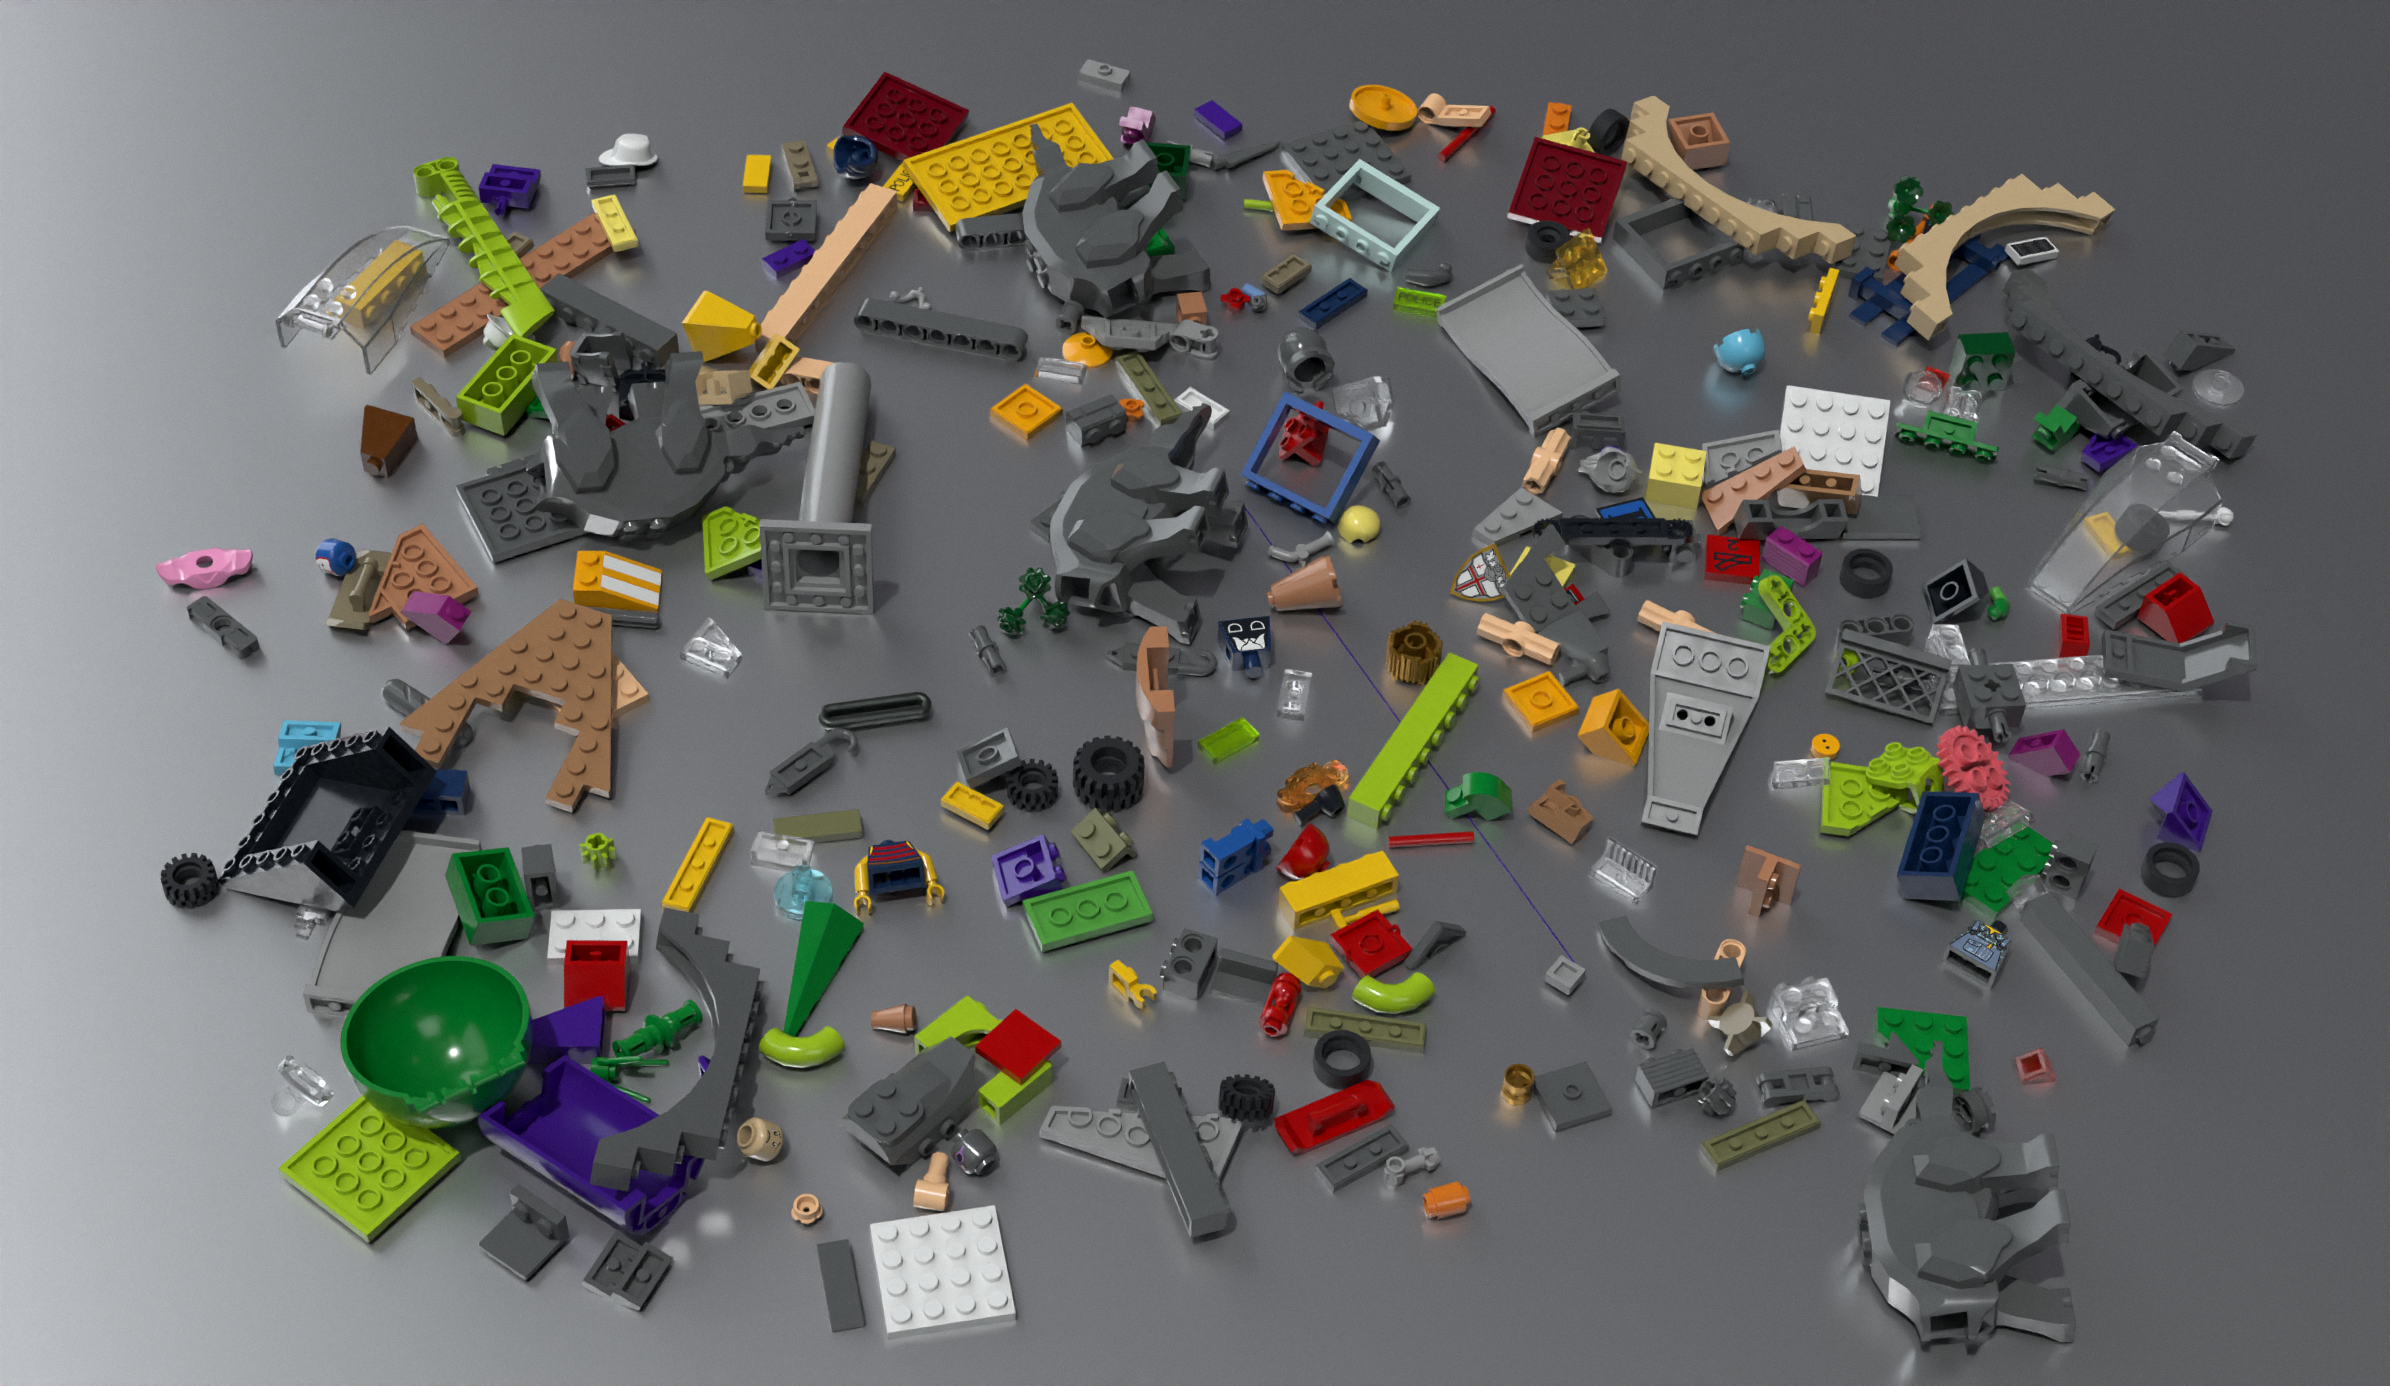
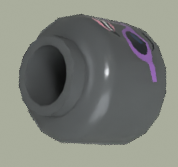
M963 1129L952 1140L954 1146L951 1150V1157L966 1174L973 1175L976 1173L980 1176L987 1172L997 1161L995 1157L997 1147L981 1129H973L971 1131Z

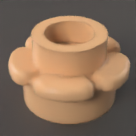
M802 1194L795 1199L791 1215L796 1221L800 1220L803 1224H811L816 1218H820L823 1209L819 1205V1200L814 1195Z

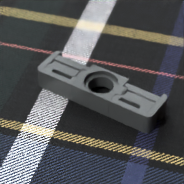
M207 596L201 597L187 607L189 619L194 617L204 626L205 632L222 646L227 644L237 652L238 659L243 660L249 656L248 652L252 651L254 653L260 648L257 636ZM221 625L230 626L225 631L216 630V628Z

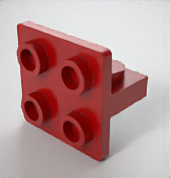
M1319 400L1314 406L1323 410L1324 403ZM1302 414L1295 418L1291 417L1284 425L1285 431L1283 439L1279 444L1278 458L1283 461L1293 453H1297L1315 467L1321 463L1329 427Z

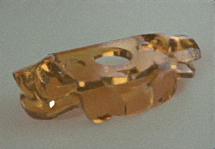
M1330 760L1321 767L1317 763H1311L1308 767L1298 769L1287 778L1285 788L1278 790V798L1276 799L1278 807L1285 813L1304 808L1313 802L1319 794L1307 793L1305 790L1310 786H1318L1322 791L1334 784L1339 789L1350 778L1348 767L1339 760Z

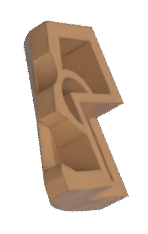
M1559 779L1548 787L1542 797L1531 803L1527 813L1573 845L1589 828L1594 818L1588 810L1582 807L1580 800L1576 796L1566 794L1563 790L1566 783Z

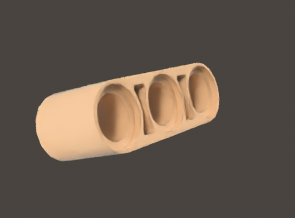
M795 356L781 376V384L784 386L801 381L806 393L818 395L821 373L833 362Z
M1734 939L1725 940L1720 944L1714 960L1736 957L1741 970L1746 953L1745 946ZM1703 987L1697 1009L1701 1018L1707 1021L1708 1016H1721L1726 1010L1734 987L1723 989H1705Z

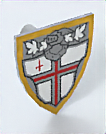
M1496 543L1472 554L1461 565L1454 577L1450 590L1451 594L1465 600L1477 602L1494 601L1505 597L1500 589L1506 583L1510 574Z

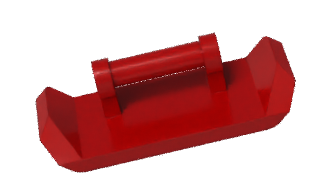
M1365 1080L1274 1118L1275 1128L1289 1150L1293 1153L1305 1154L1381 1122L1394 1110L1395 1106L1380 1083Z

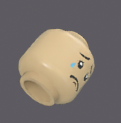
M753 1117L748 1119L740 1126L736 1135L739 1151L746 1157L760 1161L772 1160L778 1155L783 1146L781 1127L775 1122Z

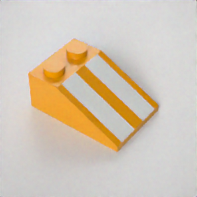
M578 551L573 583L574 603L589 607L658 613L662 570L607 551Z

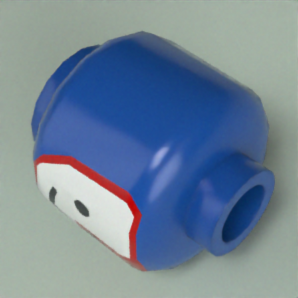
M334 538L326 539L317 547L315 562L321 571L343 576L355 566L356 551L348 542Z

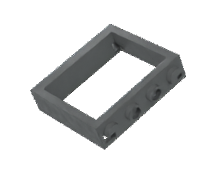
M1677 198L1617 219L1613 233V239L1663 290L1736 263L1743 259L1745 250L1735 240L1685 206V202L1682 199ZM1694 216L1721 245L1668 264L1640 235Z

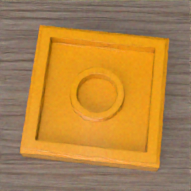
M1026 383L990 409L991 417L1025 440H1029L1063 415L1062 407Z
M1550 671L1503 689L1502 696L1532 733L1579 714L1580 707Z

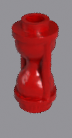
M1281 973L1273 980L1271 990L1258 1021V1025L1263 1032L1272 1037L1281 1036L1287 1032L1290 1019L1302 990L1300 979L1291 973Z

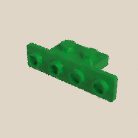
M1927 411L1923 428L1898 422L1894 433L1895 436L1906 442L1918 441L1930 448L1942 447L1950 449V452L1958 455L1971 454L1982 461L1995 460L1999 447L1974 441L1978 426L1977 422L1932 411Z

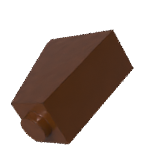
M370 405L365 406L360 449L364 472L386 478L390 476L418 437L413 417Z

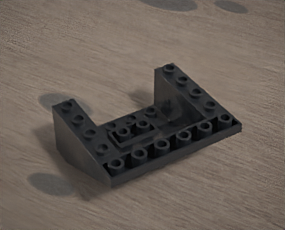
M390 727L373 729L368 732L356 733L352 736L300 748L294 756L295 761L292 766L280 777L281 783L277 789L267 797V805L253 819L251 830L237 844L238 850L233 858L224 864L222 868L223 873L218 882L226 889L331 911L354 908L437 772Z

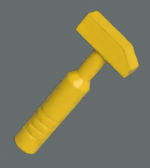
M1397 899L1359 910L1356 914L1344 918L1339 908L1330 910V918L1336 930H1339L1377 909L1382 915H1386L1400 910Z

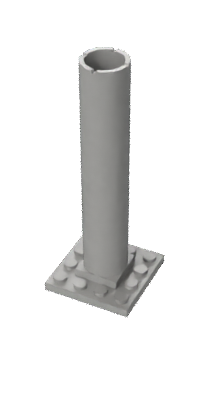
M833 363L827 366L821 373L798 520H760L764 609L874 614L872 524L852 523L871 391L869 374L864 368L855 363Z

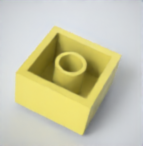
M1655 443L1645 501L1697 509L1707 451Z

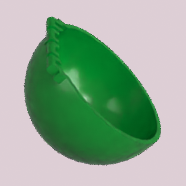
M435 957L401 967L369 987L358 998L347 1014L341 1031L340 1048L352 1082L362 1096L382 1114L403 1124L418 1128H451L479 1119L484 1110L490 1109L500 1101L503 1102L513 1092L527 1068L531 1055L533 1020L523 987L507 970L492 962L473 957Z

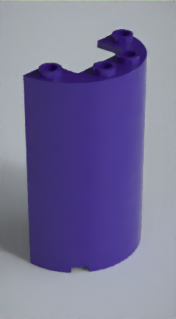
M566 1055L545 1067L542 1073L541 1093L532 1100L526 1101L513 1114L505 1117L506 1104L500 1101L490 1109L484 1110L479 1116L478 1125L485 1138L621 1227L637 1235L653 1230L678 1208L687 1196L683 1190L688 1187L690 1178L693 1180L697 1179L705 1161L703 1158L684 1155L682 1164L675 1163L672 1176L640 1170L638 1180L631 1179L628 1192L591 1185L593 1161L599 1140L639 1127L660 1115Z

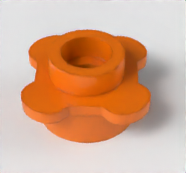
M1121 399L1119 401L1126 410L1127 422H1136L1144 416L1142 411L1145 405L1144 401L1140 399Z

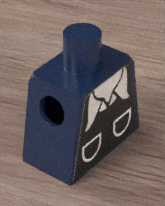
M1262 616L1218 621L1217 641L1230 668L1234 671L1246 670L1247 676L1251 678L1260 676L1263 672L1262 668L1270 665V617Z

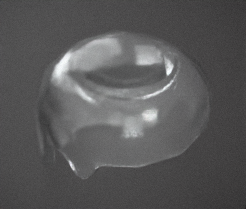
M1924 369L1914 373L1909 372L1903 381V395L1907 402L1914 407L1926 408L1932 406L1941 397V381L1935 374Z

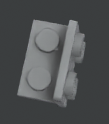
M1912 1064L1907 1074L1901 1072L1899 1077L1883 1072L1860 1109L1859 1116L1895 1134L1901 1127L1905 1126L1909 1119H1915L1916 1098L1919 1090H1921L1918 1088L1923 1069Z

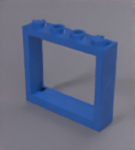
M1284 391L1240 475L1247 480L1246 485L1260 491L1263 488L1269 491V497L1279 502L1285 499L1291 502V508L1301 513L1307 510L1313 513V519L1324 524L1329 521L1336 525L1380 440L1374 434ZM1291 409L1360 442L1354 457L1326 508L1257 475Z

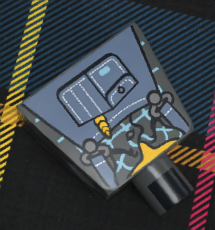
M1980 920L1973 921L1949 941L1942 962L1991 990L2012 943L2011 938L2006 936L2008 932L2007 926L1999 920L1993 921L1990 926Z

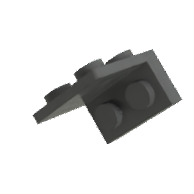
M517 1184L509 1192L512 1211L479 1242V1248L519 1277L527 1280L569 1238V1231L564 1214L520 1184Z

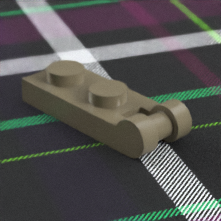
M799 140L781 143L782 153L793 189L800 190L803 186L818 187L817 174L814 170L806 141Z
M421 377L412 380L415 401L451 436L460 437L464 435L465 427L463 422H461L463 420L461 409L452 408L449 401L438 395L434 386L427 384Z

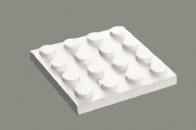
M1787 385L1780 426L1782 452L1795 446L1806 469L1860 475L1862 495L1878 497L1891 400Z
M995 1205L870 1224V1234L888 1340L1016 1320Z

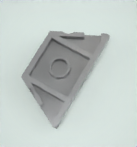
M1082 316L1081 327L1103 346H1108L1113 350L1133 348L1139 352L1156 350L1169 341L1170 336L1178 326L1175 323Z

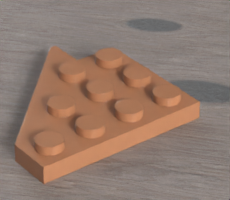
M421 524L398 536L368 613L371 623L393 614L403 627L408 630L417 624L400 612L414 591L449 595L461 604L479 595L478 587L425 525Z

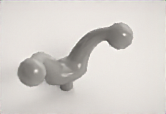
M919 287L918 291L911 290L903 297H900L898 291L890 293L892 300L907 302L916 298L919 301L920 308L932 309V305L929 302H925L926 295L922 293L924 290L922 287Z

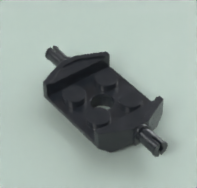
M644 361L641 363V369H626L620 375L619 419L635 420L628 402V393L630 392L631 385L636 383L665 382V369L652 370V364L647 361V366H645Z

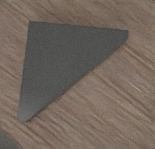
M1434 921L1403 963L1410 970H1415L1426 955L1432 958L1448 947L1447 941L1455 936L1464 937L1467 931L1460 925Z

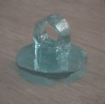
M796 864L793 871L787 872L778 879L774 887L775 905L783 911L784 916L788 919L802 921L805 901L833 902L832 884L827 876L820 871L813 870L812 866Z

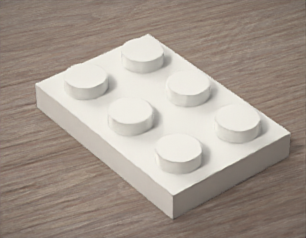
M641 909L551 911L548 965H564L567 940L627 941L630 964L639 963Z

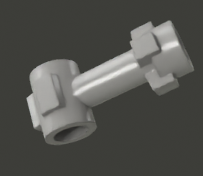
M1422 1147L1417 1151L1418 1156L1405 1161L1397 1156L1390 1157L1386 1160L1382 1177L1388 1185L1397 1186L1403 1182L1404 1174L1421 1167L1428 1171L1435 1169V1166L1440 1163L1436 1149L1434 1147L1427 1149Z

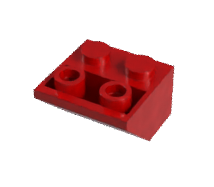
M2181 572L2146 594L2137 616L2138 619L2165 640L2175 643L2192 640L2214 624V619L2201 588Z
M567 940L564 959V1008L595 997H604L606 1011H625L630 971L627 941Z

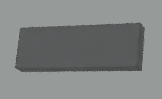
M1390 1124L1318 1163L1315 1171L1332 1193L1382 1167L1390 1157H1400L1409 1152V1144L1395 1127Z
M844 1239L817 1244L832 1332L864 1326L849 1240Z

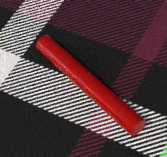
M1473 831L1388 836L1389 848L1474 843Z

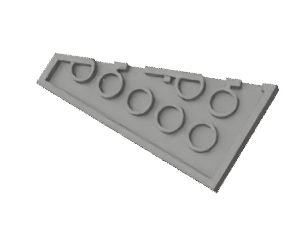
M1050 1107L1040 1128V1137L1165 1178L1139 1113H1121V1109L1109 1108V1112L1091 1111L1089 1107ZM1207 1113L1206 1117L1189 1116L1187 1114L1189 1121L1193 1120L1197 1126L1199 1135L1197 1140L1200 1146L1204 1145L1207 1149L1209 1168L1211 1171H1216L1220 1182L1246 1119L1242 1122L1238 1121L1237 1117L1234 1119L1218 1117V1114Z

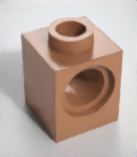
M1202 292L1177 294L1176 314L1179 324L1185 319L1202 325L1207 324V309Z

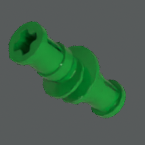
M689 999L683 1003L681 1008L663 1015L661 1019L654 1014L648 1015L644 1018V1028L636 1030L624 1040L618 1039L612 1043L613 1051L616 1057L638 1056L652 1049L657 1053H661L664 1050L663 1043L671 1048L674 1046L673 1037L679 1035L691 1025L697 1026L703 1022L702 1013L697 1004Z

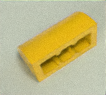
M773 334L749 369L751 381L765 390L773 389L800 349L781 335Z

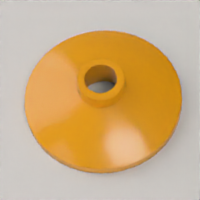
M1088 332L1074 334L1063 344L1064 358L1070 364L1079 368L1092 369L1101 367L1109 362L1113 355V349L1103 346Z

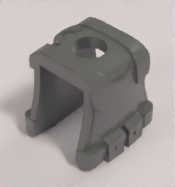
M615 331L612 334L585 332L578 338L570 351L572 368L574 372H577L576 376L580 384L612 385L614 392L619 391L620 378L616 368L623 371L633 369L634 358L632 349H630L629 339H625L623 332Z

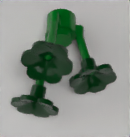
M1903 175L1899 178V183L1893 186L1894 196L1888 202V209L1890 211L1888 216L1893 219L1886 224L1888 237L1891 241L1898 240L1901 243H1906L1910 236L1916 233L1917 229L1913 225L1914 219L1912 216L1907 215L1910 211L1926 214L1930 220L1929 226L1931 228L1935 224H1942L1950 215H1954L1951 211V203L1938 200L1931 209L1913 206L1917 203L1918 198L1923 195L1924 190L1920 186L1919 178H1910L1907 175Z

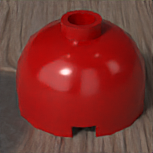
M1309 822L1292 844L1289 851L1281 859L1276 869L1294 880H1301L1313 873L1325 871L1330 864L1326 860L1330 852V845L1326 836Z

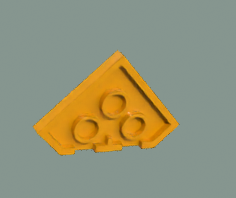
M1288 170L1264 171L1262 179L1281 231L1317 228L1309 222L1314 206L1325 195L1324 189L1309 181L1306 184L1294 178V173ZM1339 198L1329 209L1352 222L1346 201Z

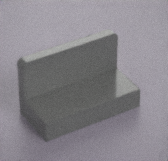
M1221 948L1218 954L1217 971L1211 985V993L1264 1007L1273 980L1277 977L1278 963Z

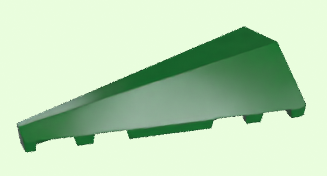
M805 901L783 1030L784 1033L792 1037H796L802 1024L807 1022L812 1008L816 1002L819 1003L839 971L840 963L845 955L850 953L855 939L859 934H862L864 929L863 922L835 903Z

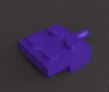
M493 164L490 172L484 173L478 187L481 203L497 205L494 213L498 216L499 214L503 216L508 206L529 209L541 179V171L539 169Z

